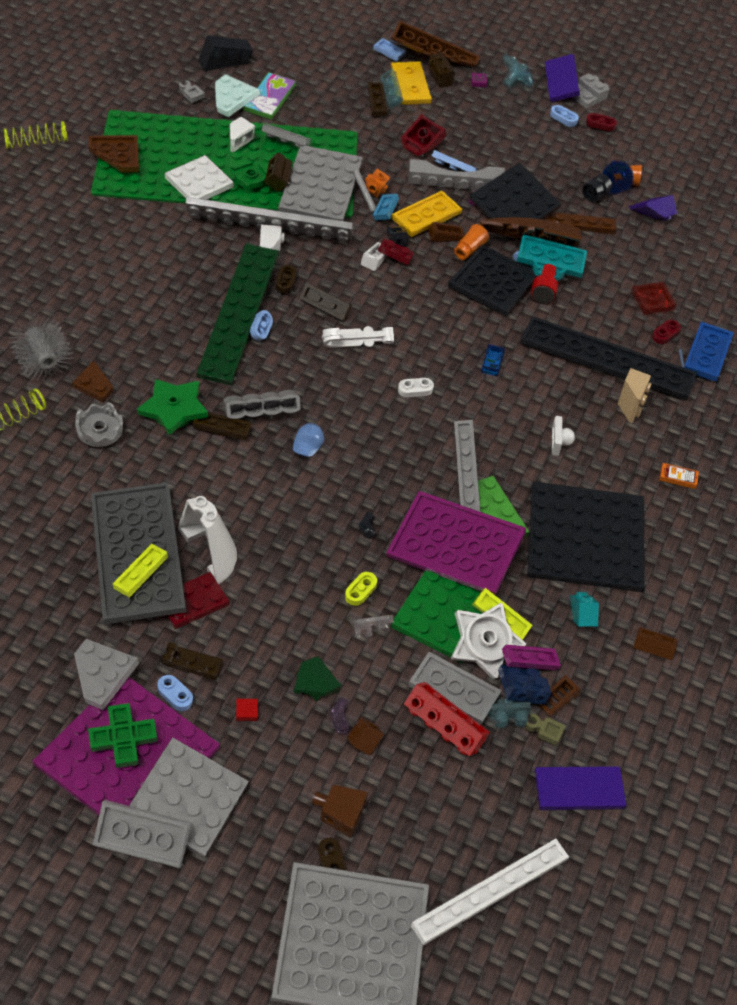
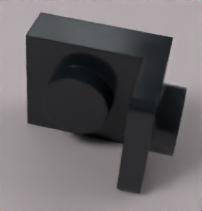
M387 227V235L390 240L401 247L407 248V231L404 227Z

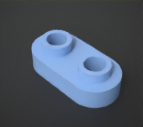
M555 105L551 108L550 116L568 127L577 125L579 116L576 113L560 105Z
M267 310L258 312L252 323L250 334L256 341L265 339L273 324V318Z
M165 675L158 680V692L170 705L178 711H186L191 708L193 695L176 677Z

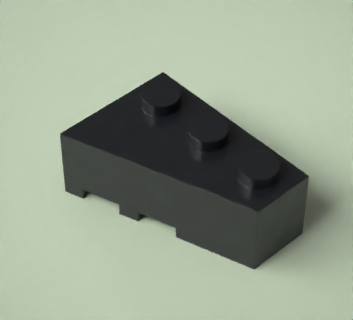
M207 35L198 62L204 72L246 64L251 59L253 48L246 39Z

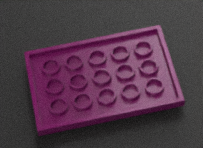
M419 491L386 554L389 558L428 572L432 571L441 577L482 591L486 588L496 595L526 533V528Z

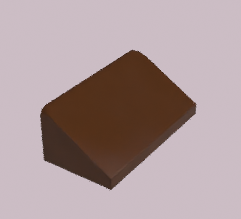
M639 627L634 648L672 660L677 648V639Z

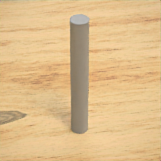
M354 169L353 174L371 213H374L376 206L359 169Z

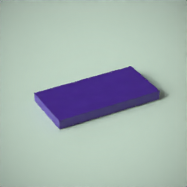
M574 54L545 61L550 102L580 95Z
M620 766L535 768L540 810L626 808Z

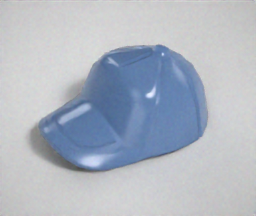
M307 423L300 427L295 437L293 451L306 457L313 456L324 443L325 438L322 429L314 423Z

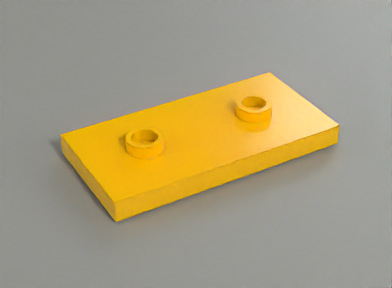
M421 62L391 63L401 105L430 104L432 99Z
M440 191L393 213L391 219L400 227L403 226L407 234L413 237L428 230L432 222L442 223L461 214L462 208L443 191Z

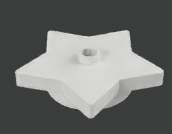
M500 603L483 614L462 610L455 612L461 637L451 659L476 662L493 680L496 679L499 675L498 669L505 659L502 648L506 644L526 645L521 638L511 631L510 626L506 622L503 604Z

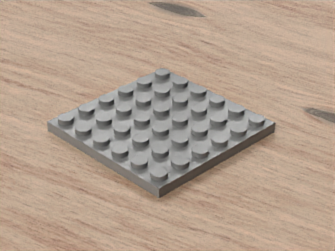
M294 862L271 1001L293 1005H416L423 944L410 925L413 921L426 914L429 885Z

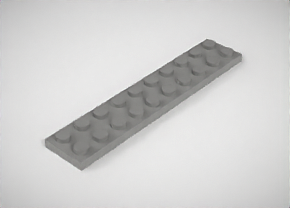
M186 198L188 214L194 219L203 217L213 222L223 220L227 224L235 222L245 227L254 225L261 229V225L281 226V232L286 230L291 234L305 233L309 237L318 235L328 240L337 238L341 242L352 241L353 223L198 198Z

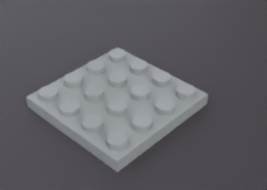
M172 737L129 806L192 822L186 848L204 858L249 781Z

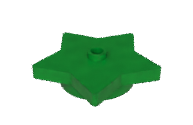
M156 379L153 397L137 408L138 415L155 419L157 423L164 427L168 434H172L177 428L186 426L195 419L207 418L208 412L197 399L200 389L199 381L173 385Z

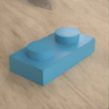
M398 194L382 195L373 213L374 220L390 219L399 200Z

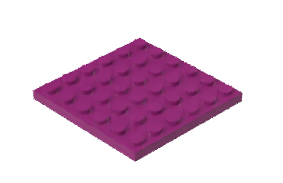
M128 677L104 710L89 705L33 760V765L99 816L104 800L127 806L131 804L172 737L209 759L220 748V744ZM130 703L132 722L154 719L157 742L136 745L138 765L116 768L113 749L91 752L88 729L110 725L108 706Z

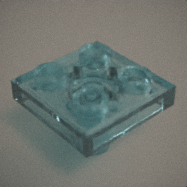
M505 54L502 57L504 64L510 72L503 81L505 85L511 87L517 78L530 87L534 84L533 75L528 71L529 67L526 64H520L512 55L508 56Z

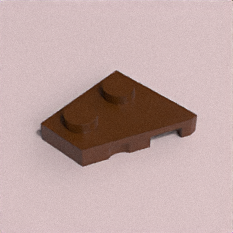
M94 361L72 382L74 389L102 403L113 392L112 384Z

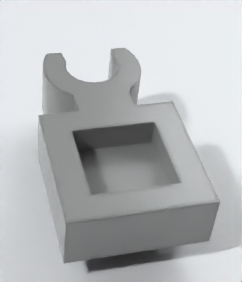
M185 80V85L179 83V90L183 92V96L191 103L204 98V92L196 85L191 86L190 81Z

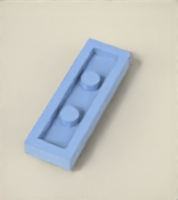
M434 150L432 157L436 159L435 162L442 165L447 163L450 165L449 168L458 171V169L464 172L478 170Z

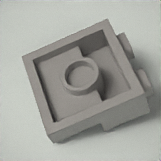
M588 73L578 79L580 95L572 97L583 107L588 108L607 99L610 88L608 84L600 82L596 75L593 76Z

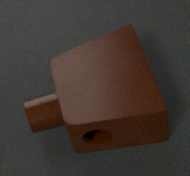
M333 785L329 795L316 791L312 804L322 808L320 817L322 822L351 838L366 804L368 792Z

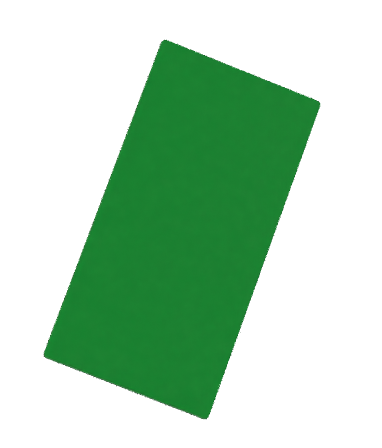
M110 110L103 136L137 135L139 172H121L98 157L91 195L186 204V198L165 179V173L202 156H206L234 182L233 188L207 200L278 211V206L285 189L277 192L272 186L270 187L266 184L249 191L244 190L243 186H240L235 180V171L238 165L245 162H253V165L257 166L261 164L267 170L269 160L276 153H281L285 158L292 161L293 168L300 147L296 146L295 142L290 141L288 143L281 141L280 137L275 136L273 138L267 136L266 132L262 131L263 125L266 124L250 122L255 125V138L236 151L231 152L230 123L233 121ZM269 124L310 138V145L307 146L350 155L357 154V132ZM354 190L345 218L353 216Z

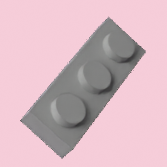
M269 124L262 127V131L266 132V135L275 138L277 136L281 138V141L295 142V145L298 147L310 145L311 139Z

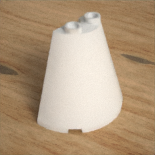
M203 496L188 499L179 522L178 530L187 543L204 535L207 537L212 564L207 566V571L211 572L218 584H220L234 570L237 561L235 543L217 509L210 501Z

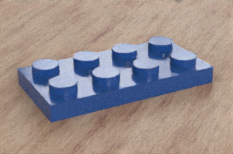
M701 321L684 368L697 372L696 375L717 382L734 332Z

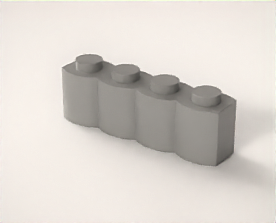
M284 390L279 393L265 392L261 395L247 394L243 397L228 396L223 399L224 412L228 418L238 419L245 415L256 417L263 413L275 415L282 411L293 413L300 410V396L293 390Z

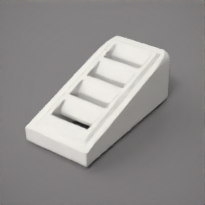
M377 242L363 254L362 266L375 271L386 259L387 255L378 251L381 243Z

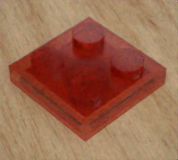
M664 282L632 287L631 291L643 314L675 310L676 303Z

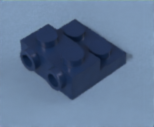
M500 665L498 672L507 700L546 704L551 695V690L547 678H542L538 669Z

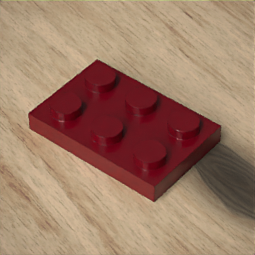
M208 572L183 583L186 612L166 616L174 629H177L229 606V599L212 573Z

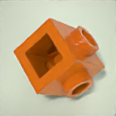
M376 169L373 174L369 173L364 182H366L369 193L377 198L380 193L384 194L388 188L386 184L390 177Z

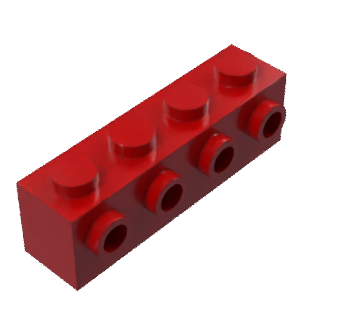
M426 682L416 684L404 703L409 708L408 710L411 714L422 718L429 728L436 729L441 733V737L444 740L455 744L458 747V751L464 755L471 756L476 754L490 734L487 729Z

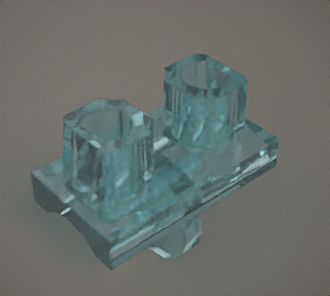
M505 695L503 700H498L497 704H492V710L489 713L490 720L494 719L497 728L507 726L509 718L515 719L516 726H526L528 713L531 708L530 702L507 700Z

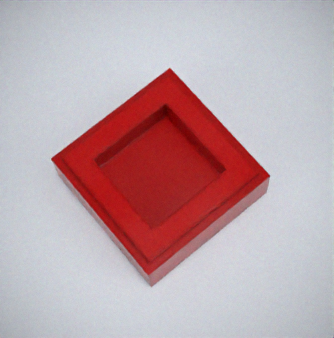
M237 699L236 721H258V699Z

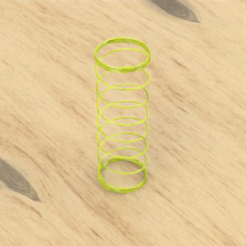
M61 121L64 141H67L65 123ZM29 125V145H28V146H30V130H31L30 125ZM21 126V146H20V147H22V131H23L22 126ZM13 127V147H12V148H14V132H15L14 127ZM5 128V129H4V137H5L6 147H7V149H8V148H10V147H9V142H10V140H8L9 137H8L7 130H6V128Z
M33 389L31 395L35 401L36 409L38 407L40 410H45L46 402L38 389ZM35 391L39 394L43 402L44 408L40 405L35 395ZM8 412V414L11 416L12 424H13V420H15V419L12 417L11 412H10V413Z

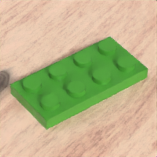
M494 476L479 480L480 512L525 527L526 533L524 537H527L529 530Z

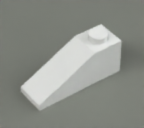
M261 225L260 246L280 250L281 243H284V233H281V226Z

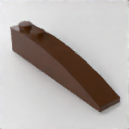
M399 20L391 38V43L427 58H430L433 54L443 53L448 62L454 65L476 67L480 59L479 55Z
M509 217L481 220L479 224L487 232L522 240L523 234L575 248L582 238L580 228H576L571 224H560L554 220Z

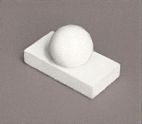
M556 416L552 426V455L559 456L561 446H568L575 440V434L571 429H562V416Z

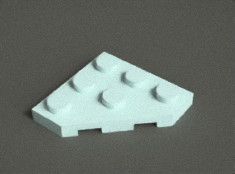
M226 74L215 81L217 112L227 117L260 95L259 89Z

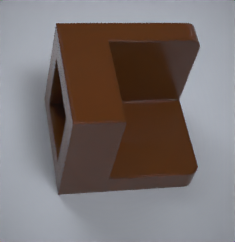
M360 717L347 739L354 748L371 755L384 736V733L376 724Z

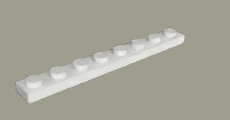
M554 839L413 921L410 926L422 944L425 945L567 861L569 856L557 839Z

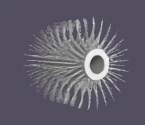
M52 321L49 323L48 328L45 326L47 322L43 324L42 329L40 327L41 322L38 327L27 328V331L24 330L26 332L25 335L18 338L21 342L18 340L15 342L17 343L15 344L16 349L13 351V354H17L15 359H20L18 362L24 365L23 369H25L26 365L27 372L32 367L30 375L33 373L32 370L34 368L36 370L41 368L42 374L44 369L55 368V365L58 366L59 360H63L57 358L56 355L59 353L66 356L63 348L66 351L67 344L64 339L67 340V337H62L64 332H59L61 327L56 328L54 324L52 328Z

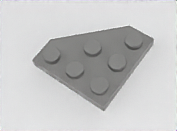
M85 639L74 653L85 702L104 710L139 664L138 658Z

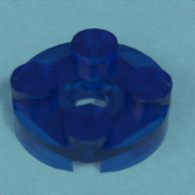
M613 160L603 169L602 174L608 176L612 182L610 192L620 193L628 190L632 185L634 178L633 169L628 163ZM620 173L622 179L616 181L613 175Z

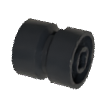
M598 174L583 185L582 193L588 201L596 202L611 191L612 182L605 174Z

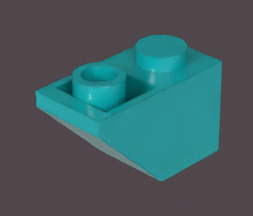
M576 592V595H570L574 623L577 626H598L599 602L588 595L587 592Z

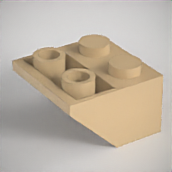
M630 368L618 401L619 407L630 423H633L635 417L639 418L642 411L640 405L644 406L647 399L645 393H649L652 385L649 383L651 375Z

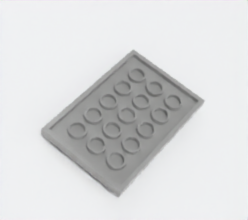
M301 145L292 168L293 173L289 178L291 183L285 187L278 211L344 221L356 183L353 170L359 169L360 171L363 157Z

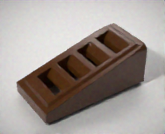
M432 222L428 230L430 241L433 242L457 241L465 236L461 226Z
M564 675L550 688V697L554 696L559 702L556 704L549 697L547 701L553 706L551 709L543 704L537 705L551 717L580 694V688L567 675ZM566 687L570 692L567 693L562 688ZM558 691L564 696L563 698L557 694Z

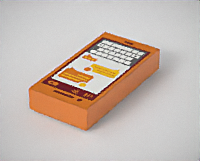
M663 463L659 481L696 489L699 471Z

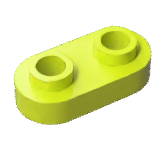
M371 572L361 573L346 589L345 600L347 603L353 606L362 604L376 589L377 577Z

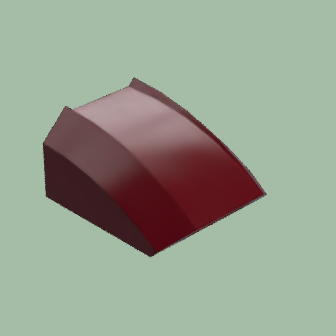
M421 114L402 135L401 140L404 148L419 156L436 147L444 140L447 134L445 128L435 124Z

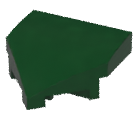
M316 656L301 663L296 673L297 678L293 692L297 694L300 692L306 693L318 701L320 696L324 697L338 692L342 686L320 657Z

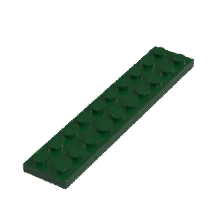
M245 244L199 365L197 378L232 386L250 336L252 323L259 311L276 264L279 250Z

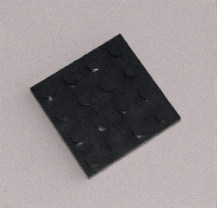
M520 162L470 195V200L489 219L520 217L543 220L561 208V203Z
M481 245L449 281L448 287L507 316L530 289L537 276L533 269L487 246Z

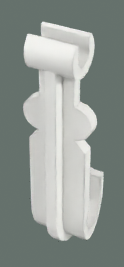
M370 326L365 327L363 331L360 328L340 330L339 328H329L322 330L323 344L329 348L357 347L363 343L366 347H372L374 342H383V344L394 343L393 327L383 328L382 331H373V328Z

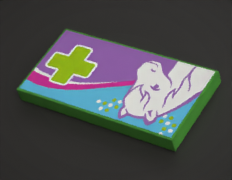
M268 72L257 87L260 95L243 106V111L272 120L295 88L296 81Z

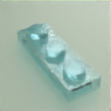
M392 68L380 76L387 104L390 108L403 101L395 70Z

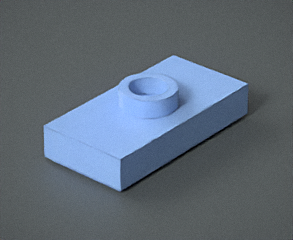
M383 38L374 44V50L395 61H399L406 55V50Z

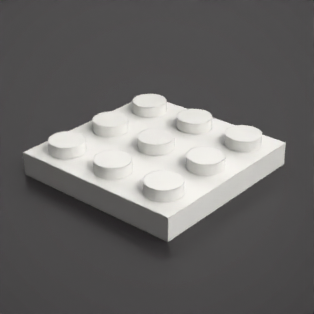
M202 156L165 173V179L185 198L191 197L207 200L234 187V182L206 156Z

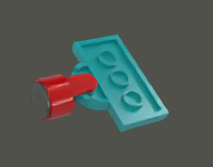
M523 234L517 262L533 266V271L537 277L534 279L531 289L532 298L540 303H550L556 298L558 290L557 281L561 280L565 274L582 278L587 250Z

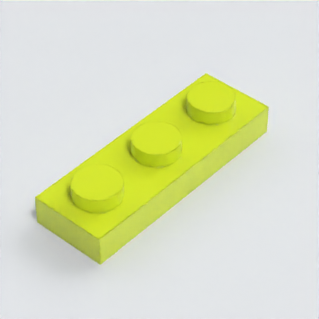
M151 544L113 583V588L130 598L168 558V553Z
M484 588L472 605L480 612L485 613L502 603L506 622L510 626L511 631L523 640L533 625L488 589Z

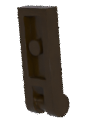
M172 642L168 643L166 647L167 653L161 659V663L165 666L217 680L223 665V659L179 647ZM174 655L179 656V660L173 658Z

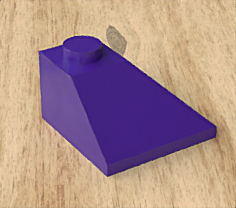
M673 195L657 197L629 206L633 211L654 219L662 218V221L671 219V215L677 214Z

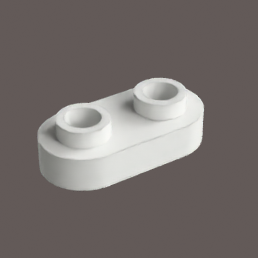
M428 378L404 379L399 382L398 393L403 397L428 396L433 392L434 383Z

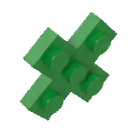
M130 703L108 706L110 725L88 729L91 752L113 749L116 768L138 765L136 745L157 742L154 719L132 722Z

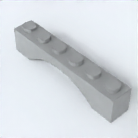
M410 159L408 184L478 190L504 173L505 168L489 166L477 171L456 172L439 168L426 160Z

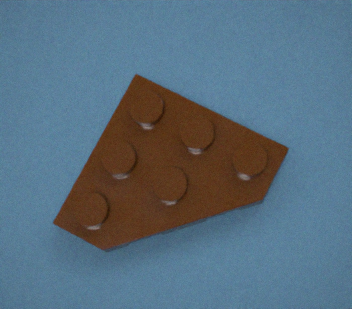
M137 135L89 136V152L121 172H139Z

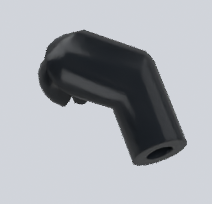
M367 512L359 523L360 531L367 538H372L375 535V530L371 525L374 515L371 512Z

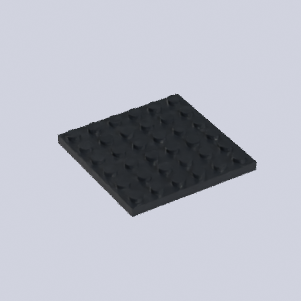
M532 481L527 577L643 592L645 588L644 496Z

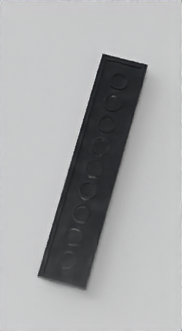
M534 316L531 317L520 342L521 344L626 379L630 368L651 375L649 383L652 384V389L684 400L688 398L697 373Z

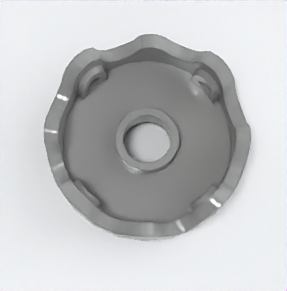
M107 402L104 406L91 404L85 412L81 409L77 411L75 421L76 434L83 443L93 447L111 445L120 438L123 432L122 415L116 412L114 405L110 402ZM96 426H103L104 428H102V429H96L95 427H96Z

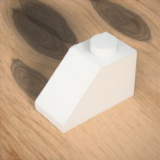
M242 117L230 123V151L234 152L255 138V125Z

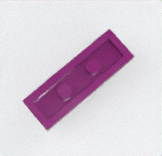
M507 644L502 648L508 667L558 670L561 667L556 650L552 648Z

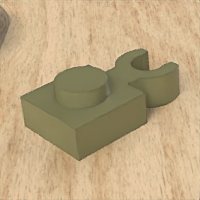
M531 714L529 720L535 724L527 722L525 729L530 732H539L538 738L557 746L566 725L548 717L542 721L538 715Z

